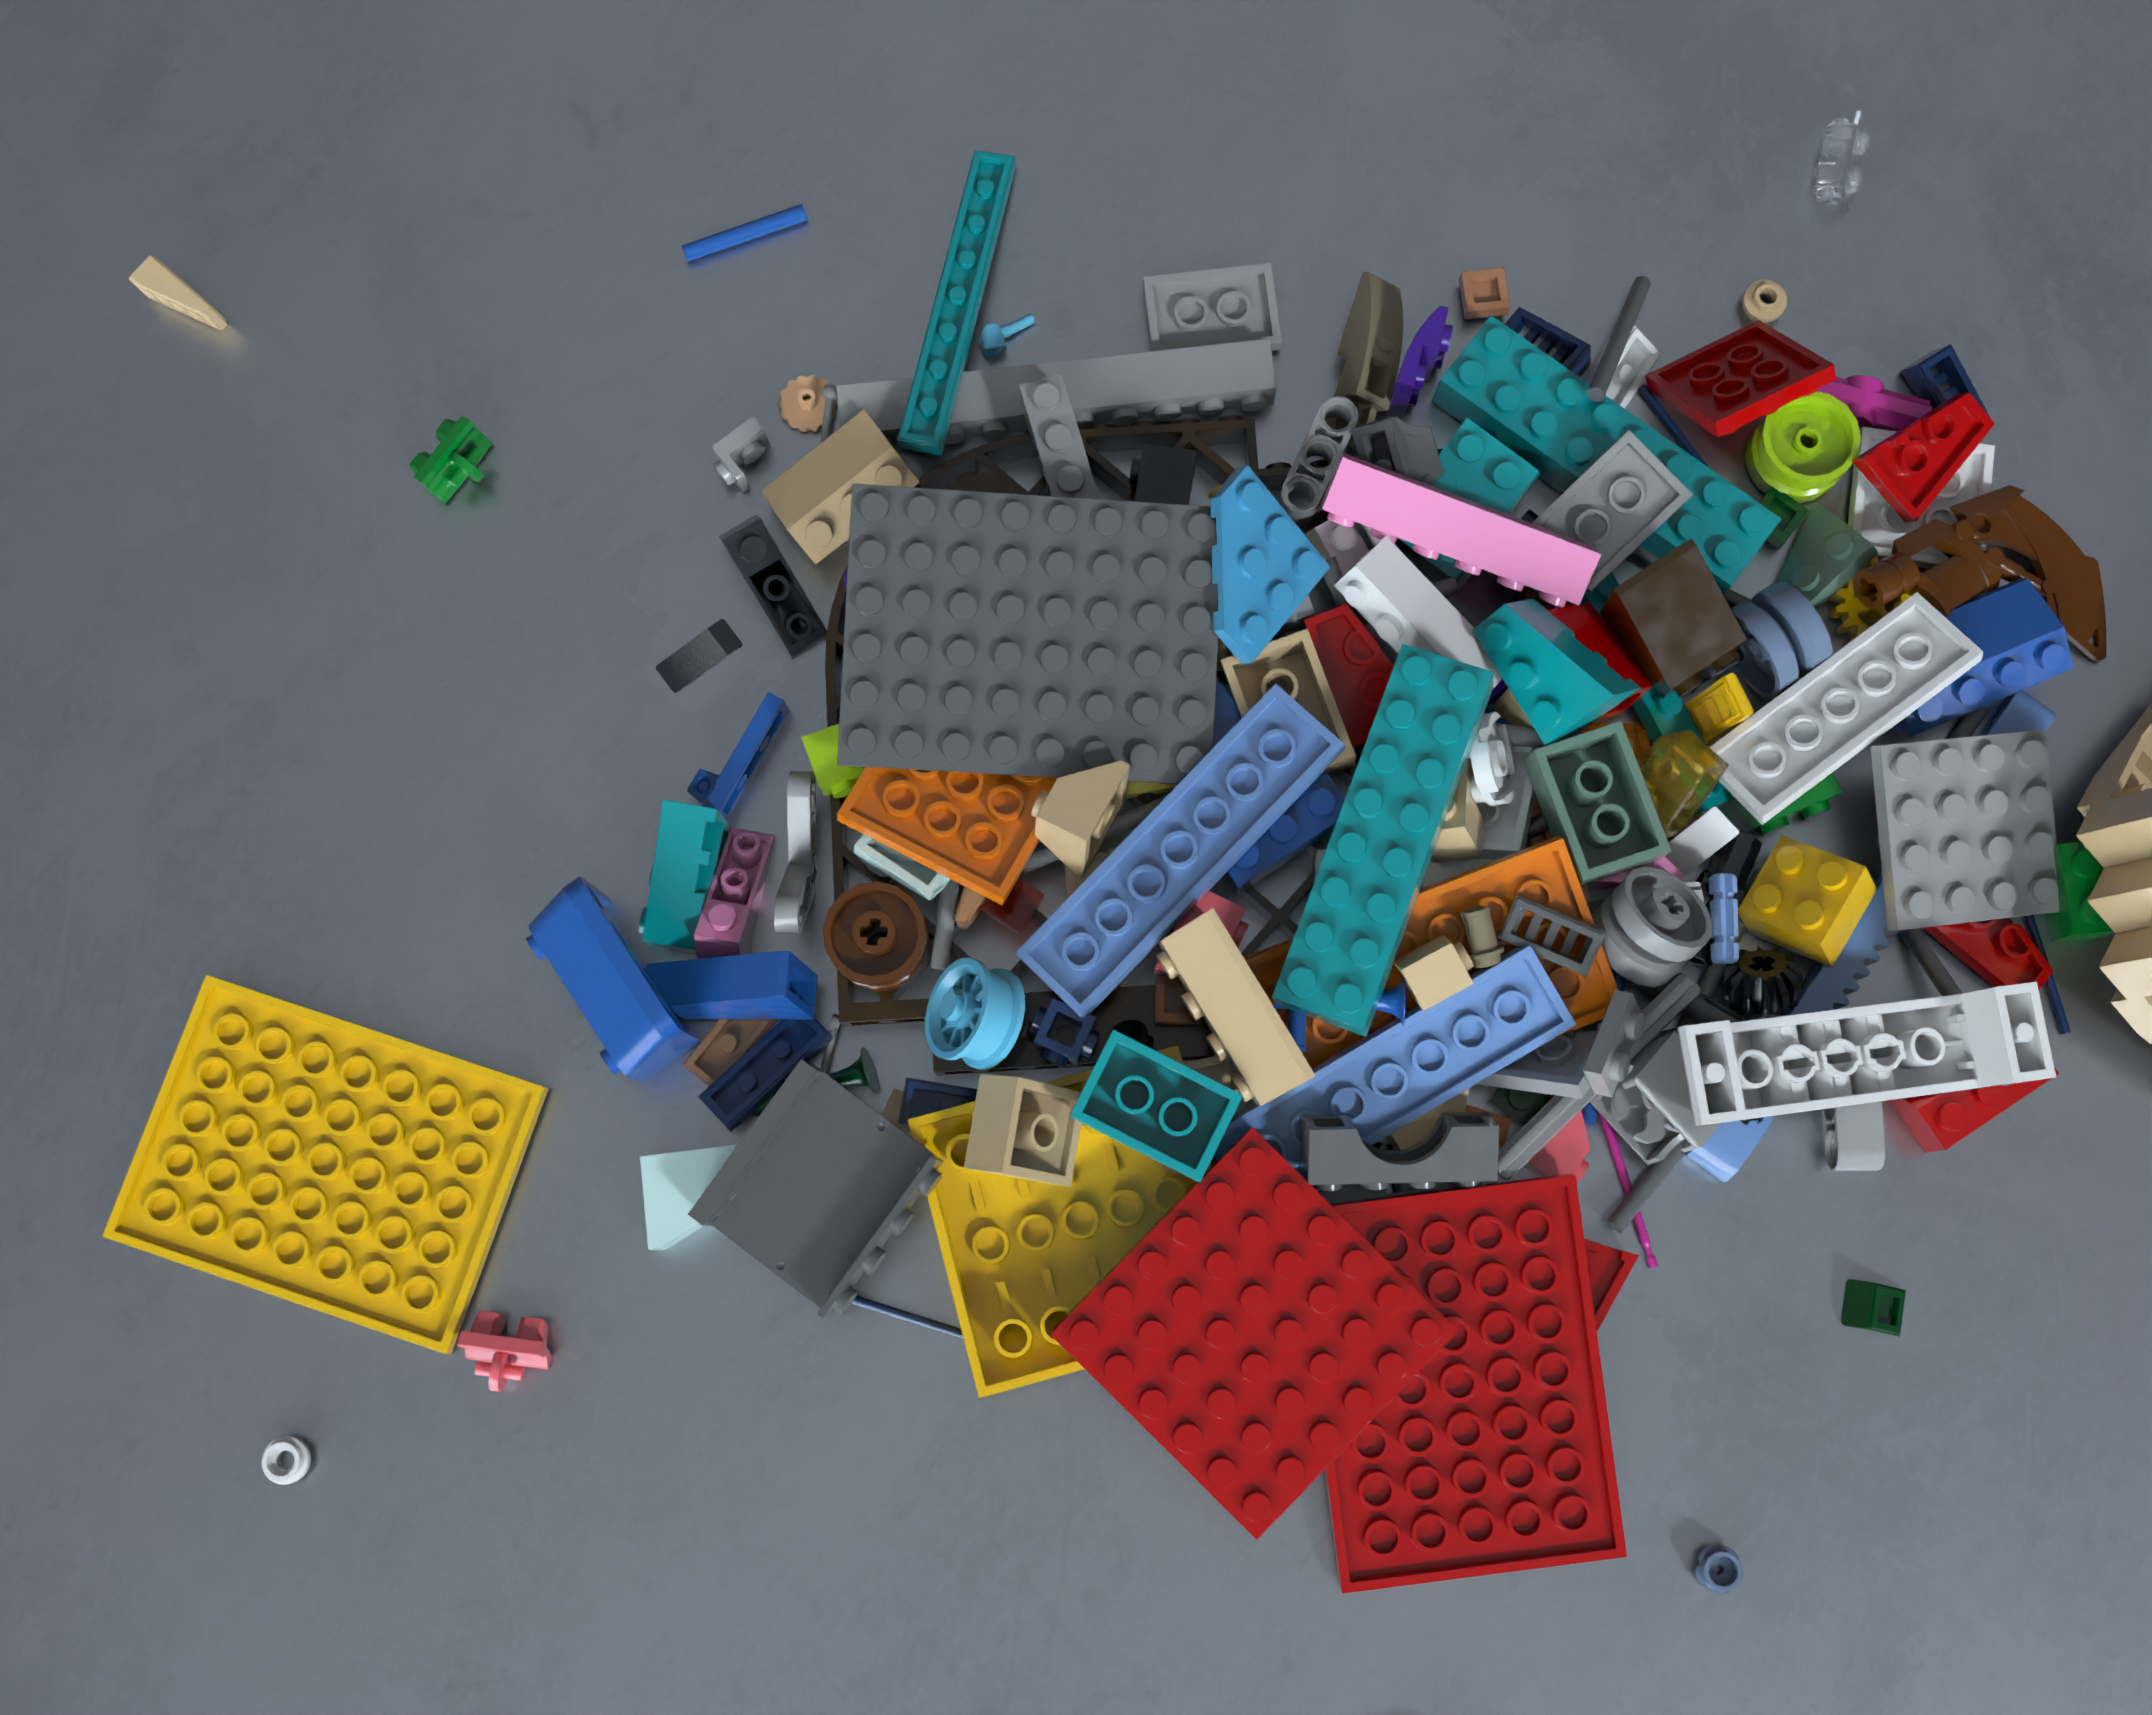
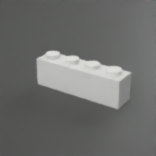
M1387 536L1366 553L1334 585L1345 597L1346 601L1373 626L1379 636L1386 640L1398 654L1403 643L1492 671L1493 688L1503 679L1474 634V627Z

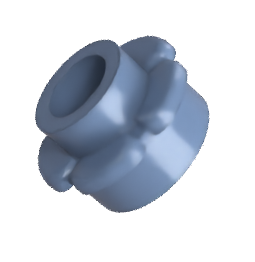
M1709 1546L1701 1551L1698 1556L1700 1562L1695 1568V1573L1702 1586H1708L1712 1593L1722 1595L1729 1593L1741 1583L1743 1567L1739 1562L1737 1553L1733 1549L1726 1546H1721L1720 1548ZM1717 1565H1721L1723 1567V1572L1721 1574H1717L1715 1572V1567Z

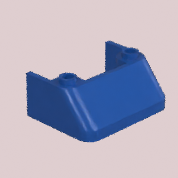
M579 876L564 886L528 925L532 934L526 940L541 961L545 958L549 960L604 1045L605 1049L600 1052V1055L614 1075L622 1071L626 1077L644 1083L694 1049L702 1039L698 1034L682 1026L606 911L605 907L612 903L609 897L586 879Z

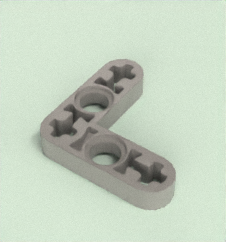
M790 771L788 776V866L775 900L774 927L776 933H801L816 891L817 824L814 771Z

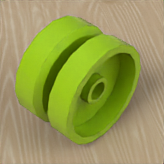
M1819 391L1779 407L1776 412L1766 415L1748 439L1745 453L1748 474L1759 490L1765 494L1771 487H1774L1798 503L1812 502L1827 493L1852 465L1853 462L1851 460L1858 456L1861 442L1858 421L1846 404L1831 394Z

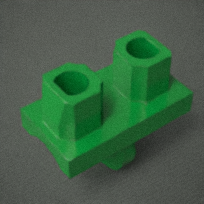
M463 416L457 422L444 419L436 430V439L440 441L437 448L431 455L425 451L418 453L409 464L410 469L415 473L414 478L445 504L467 477L477 483L481 482L485 476L476 466L493 444L469 419Z

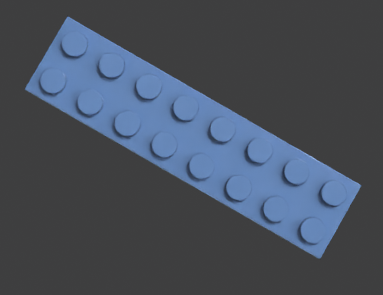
M1275 683L1015 954L1082 1019L1087 1014H1091L1345 750L1344 743Z
M1527 944L1522 947H1516L1501 956L1502 961L1500 963L1483 967L1469 975L1474 983L1471 986L1424 1011L1417 1006L1405 1013L1404 1026H1402L1398 1018L1312 1068L1316 1076L1262 1106L1253 1103L1233 1115L1214 1156L1218 1160L1251 1126L1304 1178L1300 1171L1301 1116L1348 1115L1357 1128L1360 1137L1368 1144L1373 1145L1577 1024L1531 946Z

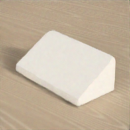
M1635 325L1606 392L1607 397L1624 409L1645 379V375L1649 373L1661 354ZM1610 336L1582 377L1589 384L1592 382Z

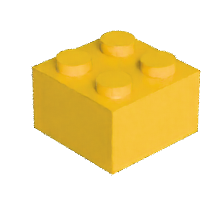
M1781 835L1739 906L1738 914L1751 935L1833 967L1877 889L1866 866Z

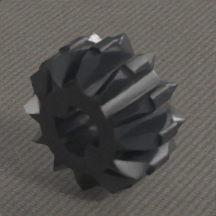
M1758 946L1756 951L1739 950L1738 961L1733 964H1726L1724 976L1722 977L1724 999L1730 1001L1732 1010H1744L1747 1017L1762 1014L1765 1018H1768L1769 1014L1772 1013L1786 1015L1788 1008L1798 1006L1801 988H1803L1801 965L1795 963L1794 955L1788 953L1780 954L1778 948L1768 951L1762 950Z

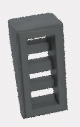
M1517 894L1498 938L1517 947L1529 944L1536 955L1587 977L1606 935V930ZM1528 910L1535 914L1523 937L1516 934V931L1525 911ZM1543 918H1547L1552 923L1543 943L1533 941ZM1561 925L1570 928L1561 950L1558 951L1551 947ZM1578 933L1586 935L1587 938L1578 958L1569 955Z

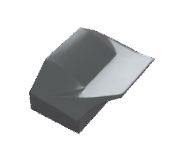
M1392 417L1361 424L1351 429L1359 459L1428 485H1432L1443 475V468L1431 427L1407 424L1398 417Z

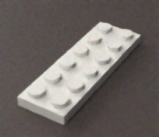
M1916 592L1701 753L1700 763L1763 825L1982 660L1983 651Z

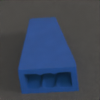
M790 951L646 964V972L677 1019L814 1020L818 975Z

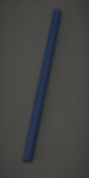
M1644 384L1639 387L1638 391L1682 448L1709 467L1647 386Z
M2034 915L2024 916L2032 941L2049 964ZM2051 974L2045 984L2061 1034L2071 1033L2053 974Z
M856 1296L851 1303L964 1339L961 1328L860 1296Z

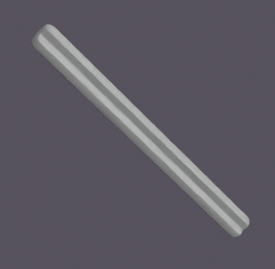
M1685 974L1678 975L1641 1011L1645 1016L1644 1032L1641 1039L1633 1043L1629 1053V1063L1700 994V987L1690 976L1688 977ZM1591 1086L1583 1099L1555 1095L1498 1151V1176L1504 1180H1510L1597 1095L1594 1094Z

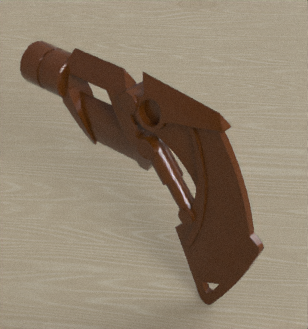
M2012 485L1951 506L1950 509L1957 518V523L1950 525L1935 519L1893 541L1892 555L1854 575V592L1859 601L1866 607L1871 609L1878 608L1903 594L1912 596L1918 592L1935 609L1947 617L1951 615L1950 610L1986 591L1989 592L1998 588L2000 579L2011 583L2020 578H2028L2063 624L2067 639L2094 662L2106 658V616L2098 561L2093 557L2085 556L2076 543L2055 521L2033 503L2020 496L2025 490ZM1978 545L2003 546L2025 555L2031 559L2037 576L2024 570L2023 566L2004 557L2003 552L1999 548L1991 547L1982 551ZM1930 546L1935 547L1949 557V559L1923 573L1919 572L1916 563L1911 558V556ZM2093 634L2095 646L2089 642Z

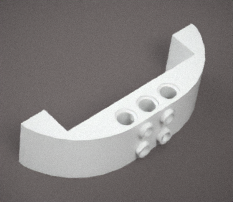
M2037 982L1998 986L1956 995L1730 1023V1020L1685 1025L1677 1028L1695 1126L2056 1078Z

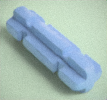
M1718 873L1712 875L1709 879V894L1714 895L1713 901H1710L1711 938H1715V943L1711 944V960L1717 964H1733L1739 959V943L1734 942V938L1739 936L1738 900L1733 899L1734 893H1737V877L1734 874Z

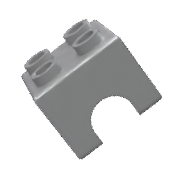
M1676 1031L1651 1041L1629 1063L1627 1076L1624 1081L1618 1082L1612 1098L1597 1094L1590 1101L1594 1108L1647 1165L1664 1160L1669 1152L1684 1139L1687 1142L1681 1148L1683 1152L1702 1147L1721 1124L1694 1125L1679 1034Z

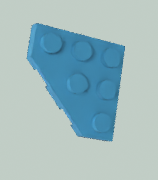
M1248 465L1237 467L1211 497V518H1216L1217 545L1212 546V583L1218 584V611L1213 612L1214 632L1241 664L1253 663L1329 570L1330 566Z

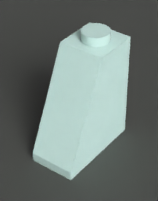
M739 1144L640 1156L648 1250L668 1249L704 1227L690 1217L688 1213Z

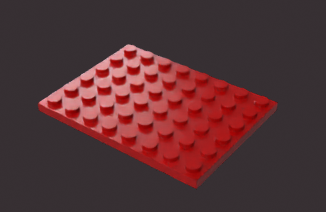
M1569 1173L1482 1184V1186L1475 1188L1459 1187L1330 1204L1458 1330L1447 1344L1325 1469L1339 1585L1342 1594L1627 1557L1576 1175Z

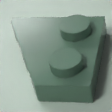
M1815 502L1811 506L1777 582H1786L1798 589L1817 610L1871 561L1878 552L1870 541L1820 503Z

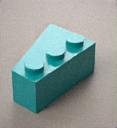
M1534 599L1504 604L1473 629L1474 634L1545 746L1574 737L1640 689L1631 679L1625 680L1606 664L1608 660L1598 652L1592 653L1575 639V633Z

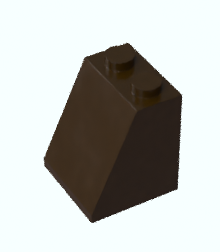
M1692 539L1681 544L1614 588L1600 611V614L1617 638L1654 684L1653 687L1662 700L1673 692L1679 698L1689 693L1702 683L1699 675L1713 667L1718 673L1740 658L1736 651L1747 640L1703 556Z

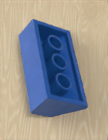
M2020 578L1977 596L1950 610L1951 615L1948 617L1942 614L1983 651L1982 660L1891 729L1912 737L2074 669L2063 624L2028 578Z

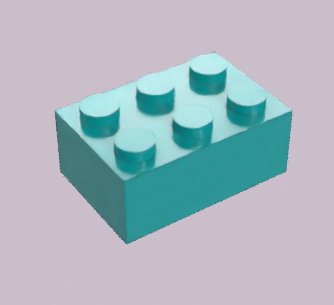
M1466 418L1440 452L1439 457L1443 468V475L1431 486L1510 515L1540 477V472L1480 426ZM1398 538L1412 549L1413 543ZM1439 554L1437 560L1420 555L1448 577H1454L1456 583L1465 574V571L1454 566L1456 562L1454 558Z
M1113 1029L1070 1117L1200 1183L1243 1095Z

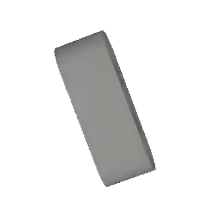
M1331 397L1320 406L1283 484L1279 504L1298 527L1308 525L1316 517L1341 452L1346 453L1352 441L1351 429L1356 427L1358 411L1354 403L1345 397ZM1329 418H1339L1344 421L1347 427L1338 430L1332 429L1325 421ZM1311 456H1320L1326 459L1329 465L1325 468H1315L1309 464L1307 459ZM1295 494H1301L1306 496L1311 504L1306 507H1297L1288 498Z
M1882 1101L1822 1109L1825 1156L1829 1169L1832 1171H1880L1885 1161Z

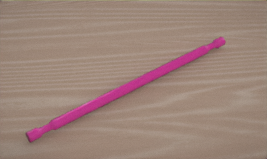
M1598 1112L1625 1196H1627L1632 1190V1184L1613 1127ZM1639 1211L1633 1220L1641 1245L1644 1247L1647 1255L1648 1266L1653 1268L1658 1266V1263L1652 1253L1650 1239Z

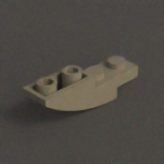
M1370 272L1362 273L1337 352L1338 356L1346 360L1334 397H1345L1354 403L1358 411L1356 426L1374 422L1377 411L1389 410L1402 349L1403 305L1400 288ZM1329 418L1326 420L1327 425L1332 429L1338 430L1347 427L1344 421L1339 418ZM1352 438L1347 450L1357 453L1354 438Z

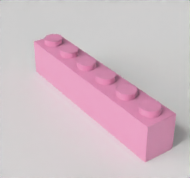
M1343 452L1339 456L1321 502L1322 509L1329 512L1327 519L1349 528L1353 527L1354 522L1371 527L1369 534L1377 539L1382 540L1387 536L1394 544L1397 538L1413 543L1412 551L1435 560H1437L1439 554L1456 559L1454 566L1465 572L1480 575L1482 569L1499 575L1496 580L1499 584L1517 591H1522L1524 585L1541 591L1540 599L1560 607H1564L1566 601L1580 605L1601 557V553L1594 546Z

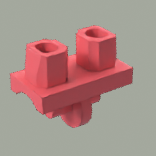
M480 1310L475 1317L470 1332H460L457 1345L465 1348V1357L467 1359L479 1360L475 1366V1375L488 1376L489 1389L502 1392L508 1379L523 1380L525 1367L549 1370L552 1355L546 1346L548 1325L544 1319L527 1316L521 1317L516 1338L502 1336L506 1321L503 1315Z

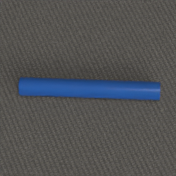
M799 204L681 246L687 262L796 225L808 219L803 205Z

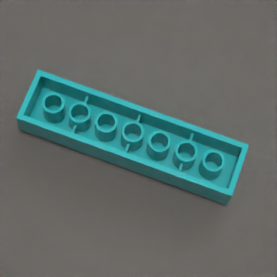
M1491 315L1442 376L1432 402L1461 423L1466 418H1469L1493 436L1496 433L1498 441L1538 469L1540 472L1539 478L1561 494L1630 430L1693 494L1640 546L1658 558H1662L1681 544L1692 539L1724 595L1781 521V518L1606 395L1600 402L1590 400L1587 396L1589 383Z
M1402 643L1273 992L1272 999L1278 1006L1367 1037L1492 693V671Z

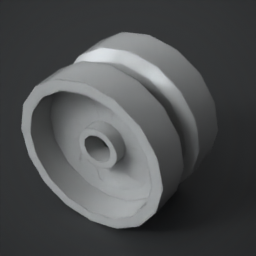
M1647 866L1633 869L1613 891V894L1609 895L1591 915L1594 925L1606 930L1602 947L1609 966L1621 976L1639 985L1657 987L1667 984L1681 970L1687 960L1692 959L1712 936V920L1707 907L1695 891L1670 873Z

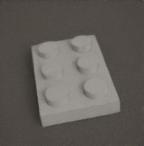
M1271 262L1143 277L1151 351L1270 339L1272 351L1281 350L1282 336Z
M1628 430L1532 524L1596 547L1601 553V557L1587 586V589L1591 592L1689 500L1693 494Z

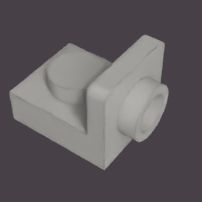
M754 416L711 446L718 460L713 464L714 469L728 486L735 482L742 492L748 490L750 486L739 466L743 463L750 464L756 461L764 453L765 447L770 444L764 428Z

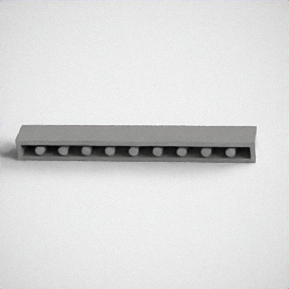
M1270 339L965 371L962 375L945 444H957L968 437L983 436L985 439L996 440L1006 437L1008 433L1026 431L1029 434L1021 407L1019 384L1059 373L1063 374L1079 429H1088L1093 424L1106 422L1125 426L1137 422L1138 419L1152 417L1159 421H1170L1179 418L1181 414L1199 413L1201 416H1215L1221 414L1226 409L1242 408L1243 411L1247 412L1259 411L1266 408L1267 405L1274 404L1277 389ZM914 377L836 385L840 427L865 409L890 443L898 447L897 438Z

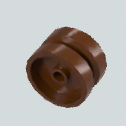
M879 881L858 884L840 894L829 908L823 926L825 950L837 970L857 987L876 992L898 989L912 981L926 964L931 947L929 925L915 900L898 886ZM881 931L887 934V937L878 939L877 945H872L871 937L874 933Z

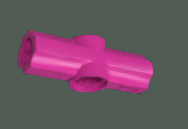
M1854 375L1846 379L1836 377L1835 381L1817 390L1831 394L1846 404L1857 419L1859 430L1862 427L1898 432L1932 410L1929 400L1884 389L1883 382L1870 376Z

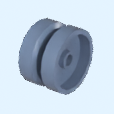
M1774 582L1759 591L1752 598V603L1741 602L1731 608L1747 638L1740 647L1745 660L1736 668V671L1754 691L1763 697H1777L1798 682V677L1806 676L1833 655L1830 635L1822 618L1811 602L1798 589L1786 582Z

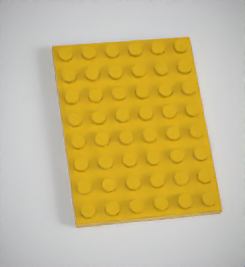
M206 975L102 1237L444 1354H452L549 1088Z

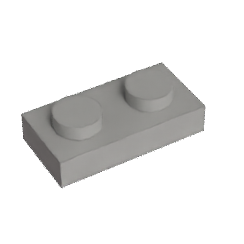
M1619 990L1614 991L1584 1066L1583 1072L1594 1094L1613 1097L1618 1082L1624 1081L1627 1076L1629 1053L1634 1041H1639L1643 1035L1645 1016L1641 1013L1633 993Z

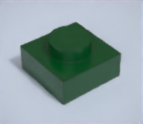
M1771 487L1759 502L1781 518V521L1766 540L1780 549L1809 512L1806 507L1774 487Z
M1497 1087L1486 1104L1505 1117L1512 1119V1122L1522 1128L1541 1110L1550 1094Z

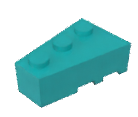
M666 799L662 801L654 862L649 876L647 907L643 908L639 920V933L643 934L642 941L651 947L696 955L694 933L732 827L717 809Z

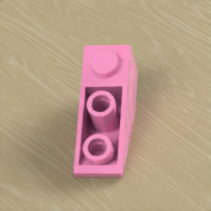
M731 827L694 933L697 959L749 953L775 842L774 835Z

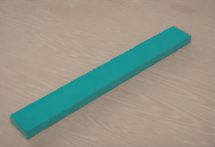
M974 150L897 438L900 449L942 455L1016 170V156Z

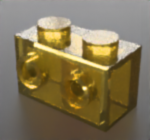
M1691 731L1665 734L1658 738L1649 750L1650 758L1641 769L1666 838L1679 835L1684 831L1729 766L1728 763Z

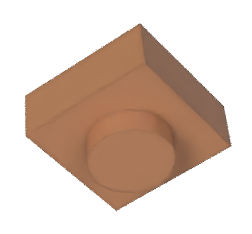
M1504 267L1461 272L1459 285L1465 319L1508 314L1510 302Z

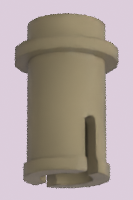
M1489 905L1473 907L1460 912L1471 951L1468 955L1473 960L1474 968L1489 967L1502 961L1501 953L1504 952L1503 945H1498Z

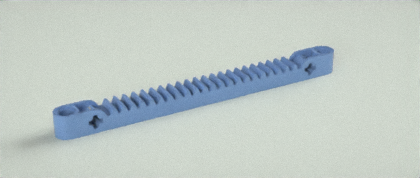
M2021 690L2003 699L1977 736L2044 729L2047 732L2056 718V713ZM1882 871L1873 882L1877 889L1875 895L1834 966L1830 967L1817 961L1803 981L1798 1006L1788 1008L1786 1015H1779L1778 1017L1836 1010L1849 1004L1850 1001L1845 995L1859 990L1860 986L1856 980L1867 977L1870 974L1866 966L1880 960L1877 951L1889 947L1891 943L1887 937L1900 931L1887 930ZM1774 1116L1754 1118L1746 1122L1739 1120L1721 1123L1702 1147L1688 1151L1685 1155L1721 1182L1726 1183L1744 1164L1770 1127Z

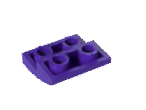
M1439 306L1428 317L1413 338L1400 368L1389 410L1386 414L1387 417H1398L1403 420L1407 406H1416L1423 382H1429L1433 368L1441 370L1453 331V325L1445 324L1449 307Z

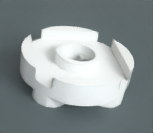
M1497 712L1483 715L1468 758H1471L1474 776L1470 778L1472 798L1476 803L1486 802L1489 806L1511 803L1515 795V787L1507 788V776L1516 774L1512 742L1506 725L1496 726L1495 721L1501 717Z

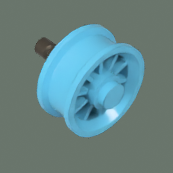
M969 957L958 959L949 965L937 980L926 1010L925 1035L932 1053L945 1060H957L962 1057L968 1066L987 1070L998 1065L1009 1054L1018 1037L1034 1041L1036 1035L1029 1032L1033 1022L1023 1020L1025 994L1019 977L1012 971L1003 968L988 970L981 961Z

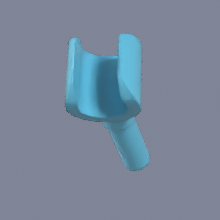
M1028 314L1001 327L999 324L986 325L982 330L980 338L983 355L985 357H994L1005 352L1007 348L1004 338L1010 337L1012 334L1034 324L1033 315Z

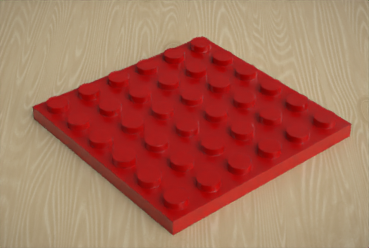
M1250 1126L1205 1172L1201 1182H1196L1050 1331V1335L1258 1540L1447 1344L1458 1330Z

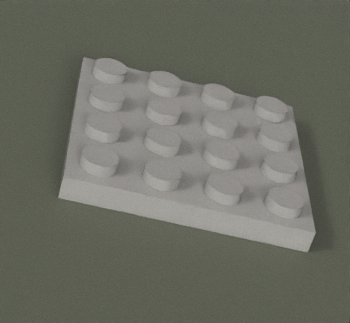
M2046 729L1870 746L1887 930L1898 931L2059 912L2054 858L2056 833Z

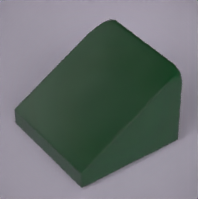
M1847 1280L1841 1318L1842 1324L1852 1328L1900 1337L1906 1290L1875 1282Z

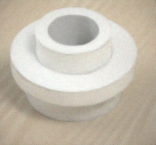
M283 1436L273 1440L266 1447L262 1456V1469L266 1477L280 1485H287L300 1480L307 1473L310 1466L311 1455L309 1448L304 1441L294 1436ZM286 1451L291 1452L294 1456V1464L290 1469L282 1464V1456Z

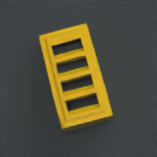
M1733 672L1725 675L1685 704L1706 744L1727 735L1749 718L1754 711L1736 674Z

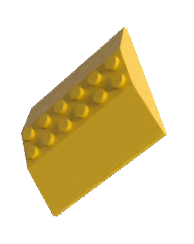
M1178 1046L1157 1051L1183 1064ZM1093 1069L1043 1083L1082 1092ZM975 1101L908 1119L912 1138L944 1161L938 1169L942 1173V1178L927 1198L979 1398L1083 1370L1084 1368L1050 1335V1331L1197 1181L1081 1123L1071 1187L964 1168Z

